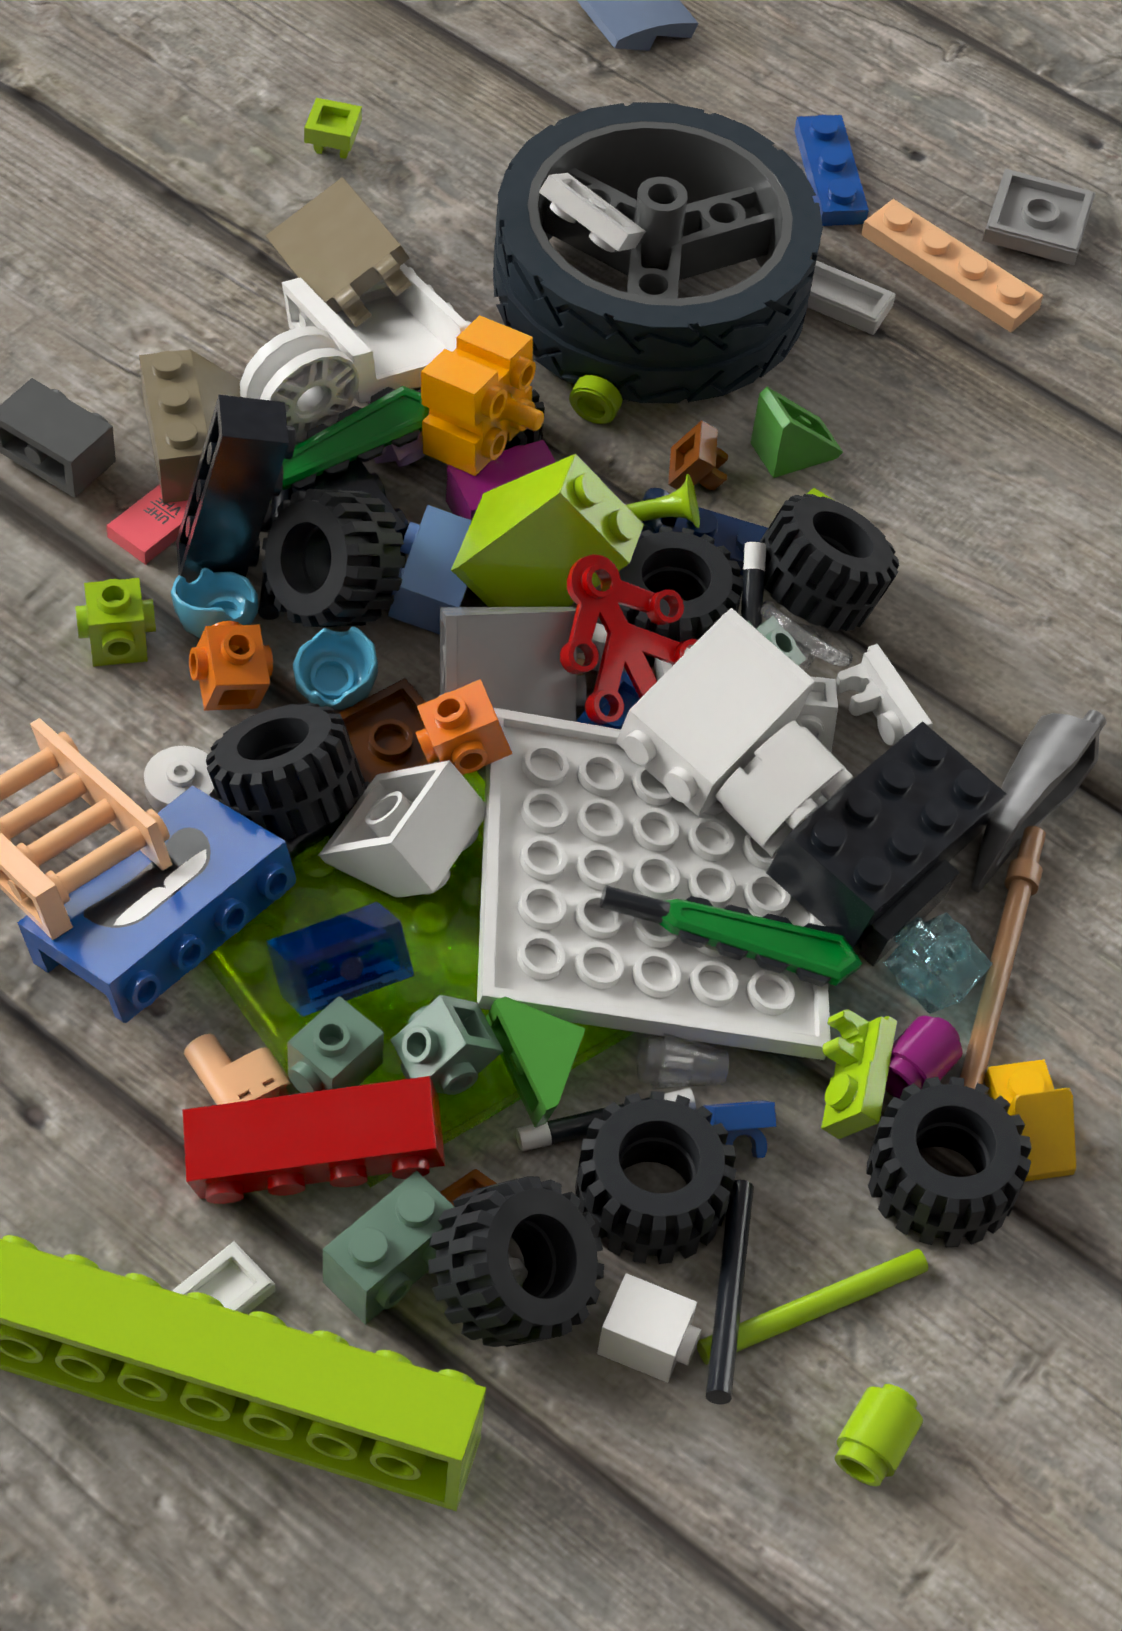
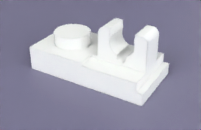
M878 644L868 647L867 652L863 654L861 664L838 673L836 680L837 694L847 690L859 692V694L851 697L849 712L854 716H859L872 711L877 718L879 733L887 745H895L922 721L930 728L932 727V721Z

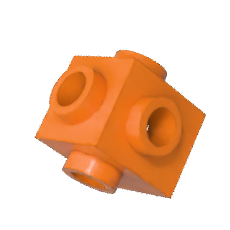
M222 621L212 626H205L197 646L192 647L189 654L190 675L193 681L199 680L204 711L258 709L270 685L269 678L273 671L272 651L269 645H263L260 624L241 625L236 621Z
M481 679L417 706L425 728L417 731L416 735L429 764L438 760L440 762L450 760L462 775L478 771L483 766L513 754Z

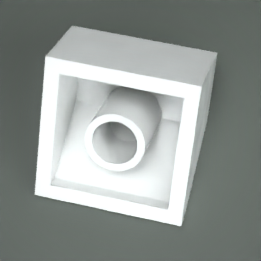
M450 760L377 774L319 856L326 864L396 898L421 894L430 895L446 884L451 875L449 870L461 852L471 846L477 839L479 834L478 827L485 817L486 803Z

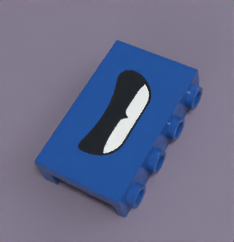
M191 786L157 813L165 823L170 838L164 842L172 866L162 871L139 850L69 894L70 901L64 904L73 928L54 940L28 915L17 922L35 965L47 973L59 964L63 965L104 993L110 1002L114 1016L123 1023L129 1022L144 1008L151 1005L156 998L189 971L196 968L201 961L230 937L238 933L275 900L282 897L296 883V875L286 841L194 786Z

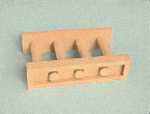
M38 718L30 723L40 751L0 775V802L51 771L61 778L62 781L0 818V889L54 940L73 928L64 904L70 901L69 894L139 850L162 871L172 866V862L164 842L170 838V835L161 817L151 808L144 811L85 759L66 732L62 731L57 734L44 721ZM79 797H82L91 806L28 846L24 843H19L15 846L11 842V839ZM109 823L121 833L57 874L51 870L44 874L40 870L39 866Z

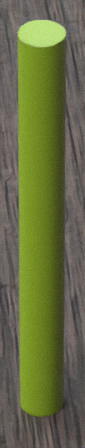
M920 1249L912 1250L739 1324L737 1352L927 1272L928 1263L923 1252ZM712 1335L698 1340L696 1345L698 1353L706 1365L710 1361Z

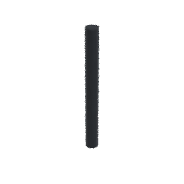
M746 1180L734 1181L726 1213L706 1387V1399L711 1403L719 1405L727 1404L732 1399L754 1193L753 1184Z

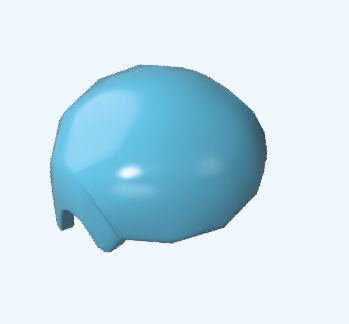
M203 568L198 578L191 583H187L186 579L179 575L175 579L170 592L175 612L184 629L198 638H201L205 626H212L222 621H236L241 625H251L258 613L259 602L256 590L248 578L234 572L213 573L210 569Z
M354 626L345 632L323 628L312 640L307 641L299 648L292 664L297 690L311 703L319 704L320 707L328 706L334 710H345L367 698L378 674V662L374 643L360 629Z

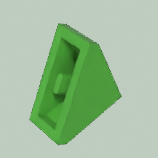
M766 387L759 393L750 443L773 478L837 459L843 453L820 417L769 387Z
M505 996L493 1002L485 1018L504 1050L500 1056L536 1128L546 1124L559 1104L585 1028Z

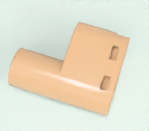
M210 1033L197 1037L184 1050L186 1059L217 1105L290 1095L285 1087L291 1084L289 1077L269 1048H259L232 1062L215 1035Z

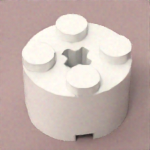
M798 720L789 722L754 752L756 756L744 769L739 767L715 796L723 805V808L771 857L779 851L786 836L845 787L853 778L828 749L806 727H803Z

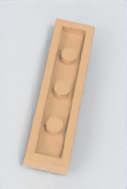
M895 199L889 201L864 221L861 234L863 237L1009 332H1013L1040 309L1043 294Z

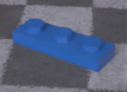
M842 115L797 117L794 132L807 179L816 196H812L814 203H819L822 226L864 224L868 217L869 208Z

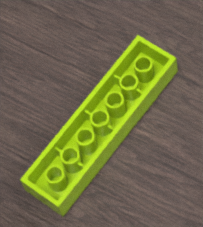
M6 1235L0 1239L1 1370L457 1512L481 1439L486 1387L477 1385L468 1375L450 1369L434 1372L413 1365L405 1356L390 1350H378L372 1353L349 1346V1343L344 1338L328 1331L318 1330L310 1334L287 1327L280 1318L266 1312L254 1311L248 1315L225 1308L219 1300L204 1293L191 1292L186 1296L163 1289L158 1282L142 1274L128 1273L124 1277L101 1270L96 1263L80 1255L67 1254L62 1258L39 1251L34 1244L18 1236Z

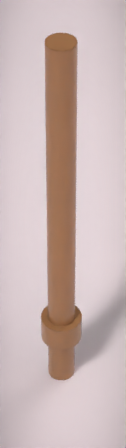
M1028 826L1024 829L1017 858L1009 863L1005 879V887L1008 889V894L960 1078H964V1086L975 1089L977 1082L982 1085L984 1082L1030 896L1037 893L1043 872L1039 861L1046 832L1037 826Z

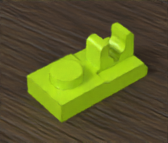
M845 1009L828 1018L827 1024L837 1029L841 1037L824 1043L822 1048L824 1055L836 1062L834 1075L830 1078V1083L825 1092L826 1105L821 1129L837 1139L844 1138L880 1122L897 1020L889 1015L884 1018L881 1016L872 1021H867L853 1011Z

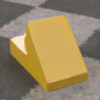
M1045 1059L988 1067L984 1082L989 1087V1097L995 1100L1001 1095L1010 1103L1007 1113L1010 1116L1020 1115L1025 1124L1021 1135L1030 1137L1032 1149L1027 1159L1031 1160V1165L1025 1182L1074 1175L1076 1171L1074 1106L1071 1089H1054Z

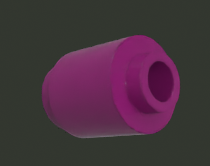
M924 1015L917 1017L893 1043L885 1090L893 1097L900 1099L903 1089L913 1083L922 1090L925 1079L938 1077L941 1081L963 1054L957 1030L948 1021L939 1017L933 1018Z

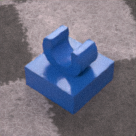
M760 1100L704 1105L706 1109L713 1113L710 1124L713 1126L722 1123L727 1130L728 1138L726 1145H733L734 1140L738 1136L746 1135L752 1143V1156L755 1158L765 1157L767 1153V1140L758 1128L777 1127L775 1102Z

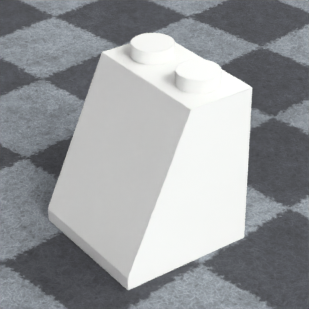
M731 608L629 710L616 743L624 749L627 756L634 763L643 766L662 783L674 799L684 803L699 816L717 801L715 796L723 784L739 767L744 769L756 756L754 752L786 724L793 720L796 721L815 680Z

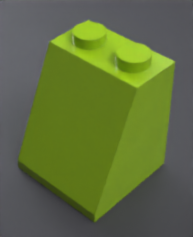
M573 454L483 493L451 571L488 607H569L575 603L567 590V578L573 564L582 557L597 554L611 560L618 571L630 564L644 524L577 454ZM593 573L592 584L595 588L601 584L598 575Z

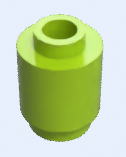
M884 1384L882 1388L868 1387L837 1439L839 1447L835 1455L837 1465L849 1476L870 1486H880L884 1477L893 1476L923 1424V1418L916 1409L918 1404L915 1398L904 1389L892 1384Z

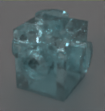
M947 912L926 922L921 917H918L908 923L894 938V941L899 946L884 962L897 977V982L902 990L911 997H914L929 1014L961 1002L993 964L972 941L967 929L954 921Z

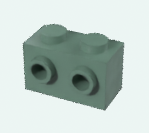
M418 1171L414 1172L323 1248V1283L366 1325L382 1310L396 1305L407 1294L411 1286L429 1271L428 1260L436 1258L437 1251L430 1246L432 1234L443 1230L438 1220L444 1210L454 1208V1206Z

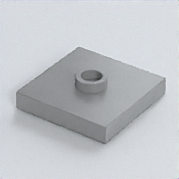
M1005 169L982 241L1075 265L1096 192Z

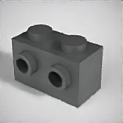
M31 378L0 405V453L76 498L116 462L113 425L109 424L101 415L91 413L70 401L61 391L50 389Z

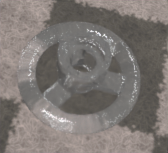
M774 600L763 602L761 608L762 617L767 620L774 616L783 629L793 637L796 646L806 657V660L799 665L802 670L807 672L815 657L838 667H846L851 664L853 655L848 647L822 626L813 625L795 616Z

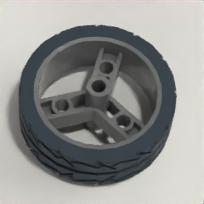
M633 102L628 106L620 103L589 108L559 120L555 126L549 125L526 141L511 160L498 192L493 285L494 297H499L500 304H496L504 325L532 336L533 355L536 356L534 360L559 378L576 384L577 380L585 375L601 377L618 389L623 400L637 403L678 404L687 399L689 403L724 396L754 383L758 377L762 378L786 358L803 329L823 230L819 203H814L812 196H816L804 171L783 149L777 150L772 146L775 144L751 127L717 113L707 114L704 113L705 110L673 103ZM569 173L644 229L646 232L636 248L623 251L615 250V252L606 251L589 238L591 231L577 220L575 223H571L556 215L549 207L552 202L539 193L547 177L552 174ZM554 236L627 275L626 292L592 280L568 264L552 247L549 240ZM754 258L761 267L755 274L733 287L709 295L678 299L679 280Z

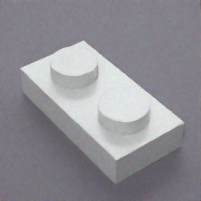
M569 173L549 175L539 193L552 202L549 207L556 215L571 223H575L577 220L591 231L589 238L606 251L615 252V250L623 251L636 248L646 232Z

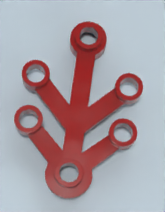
M592 554L582 557L571 567L567 578V590L571 599L577 604L569 641L562 647L560 652V662L563 668L571 674H581L595 668L599 660V653L596 645L592 642V637L599 617L607 632V638L594 692L588 696L585 710L589 719L594 723L605 724L614 722L621 717L624 711V702L618 693L623 668H625L641 699L657 682L645 655L670 663L673 666L684 655L686 648L690 649L698 640L689 639L678 642L629 624L619 606L620 604L645 612L653 623L666 625L679 620L684 612L683 600L677 592L663 590L654 593L622 581L615 564L602 555ZM593 573H596L601 581V591L597 590L592 584ZM661 599L666 600L669 604L670 613L668 617L660 610ZM576 647L580 648L585 656L582 666L574 659ZM601 697L607 699L610 705V712L607 716L599 708Z

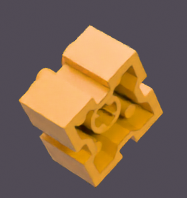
M479 315L456 337V349L453 352L444 349L421 371L422 405L429 408V415L422 421L423 454L476 476L491 460H496L502 454L506 442L511 441L519 431H524L527 428L533 431L540 429L544 421V413L535 408V404L532 402V386H530L536 370V364L533 361L532 336Z

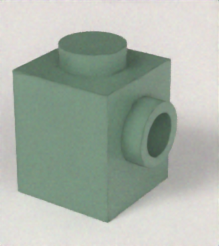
M338 996L287 1042L288 1076L301 1093L359 1086L383 1064L384 1032L343 998Z

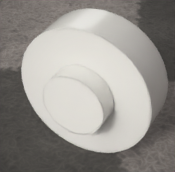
M174 746L154 755L144 771L145 794L149 804L159 812L191 786L217 799L216 791L207 771L206 758L208 754L191 746Z

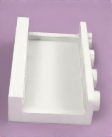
M404 263L400 266V269L412 285L397 297L385 283L373 286L360 296V300L372 316L358 327L353 325L343 310L336 314L301 277L282 282L289 328L315 326L328 332L340 351L349 357L359 372V388L354 398L360 404L369 402L372 395L387 387L393 389L401 386L410 389L421 387V371L444 349L453 352L456 349V337L471 324L470 321H465L449 302L446 303L438 296L431 285L424 283L416 275L415 271Z

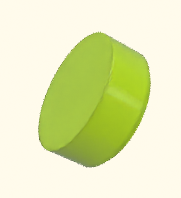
M594 375L580 377L569 395V401L574 411L583 419L596 424L611 422L622 405V397L618 389L609 381Z

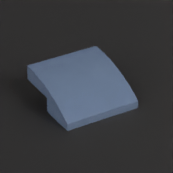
M577 0L611 45L617 49L650 51L656 36L692 38L699 24L680 0Z

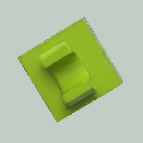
M316 97L304 127V143L313 144L317 154H322L324 147L339 149L340 158L346 159L349 151L352 149L362 122V106Z

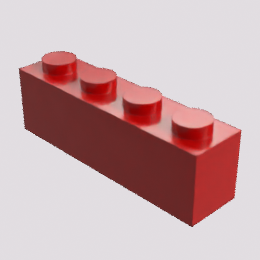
M430 1076L182 1109L186 1182L200 1199L206 1198V1201L209 1203H234L242 1200L244 1193L268 1190L269 1194L277 1196L294 1195L303 1192L307 1184L330 1182V1185L334 1187H354L368 1181L367 1176L392 1173L394 1178L407 1179L416 1171L422 1176H426L430 1173L429 1168L445 1166L439 1096Z

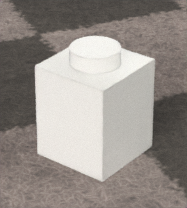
M626 1273L602 1326L597 1354L668 1383L677 1361L688 1366L698 1343L702 1329L692 1326L697 1302Z

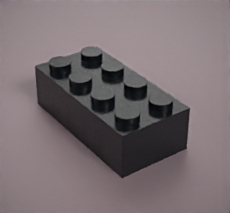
M922 721L786 836L766 874L823 925L830 927L834 934L844 936L853 949L865 938L872 924L935 864L944 859L949 862L984 830L1007 793Z

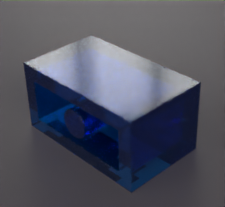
M378 902L266 941L281 996L302 1017L325 1009L338 996L347 1001L415 976L401 921Z

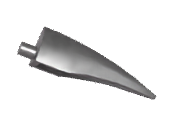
M1090 710L1083 719L1067 714L1051 713L1041 716L1020 749L1001 786V789L1007 795L986 826L978 853L972 883L973 890L978 893L982 890L1021 843L1026 827L1038 826L1052 811L1071 798L1098 761L1099 735L1107 722L1104 715L1100 712Z

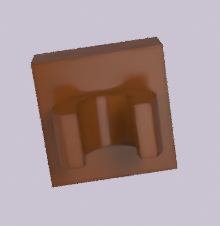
M701 420L671 447L669 486L678 490L684 484L687 474L690 475L693 485L699 482L709 490H715L727 480V474L718 470L728 460V454L717 447V428Z

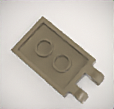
M343 177L265 235L297 278L301 277L336 314L343 310L355 327H358L372 316L360 300V296L378 282L383 280L396 297L412 285L400 269V266L410 259L409 256Z

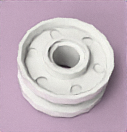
M315 326L296 327L277 335L258 350L245 368L240 381V396L285 402L287 425L295 427V443L303 442L306 440L309 430L320 424L332 426L338 421V414L344 412L352 405L359 388V372L349 357L340 351L327 331Z

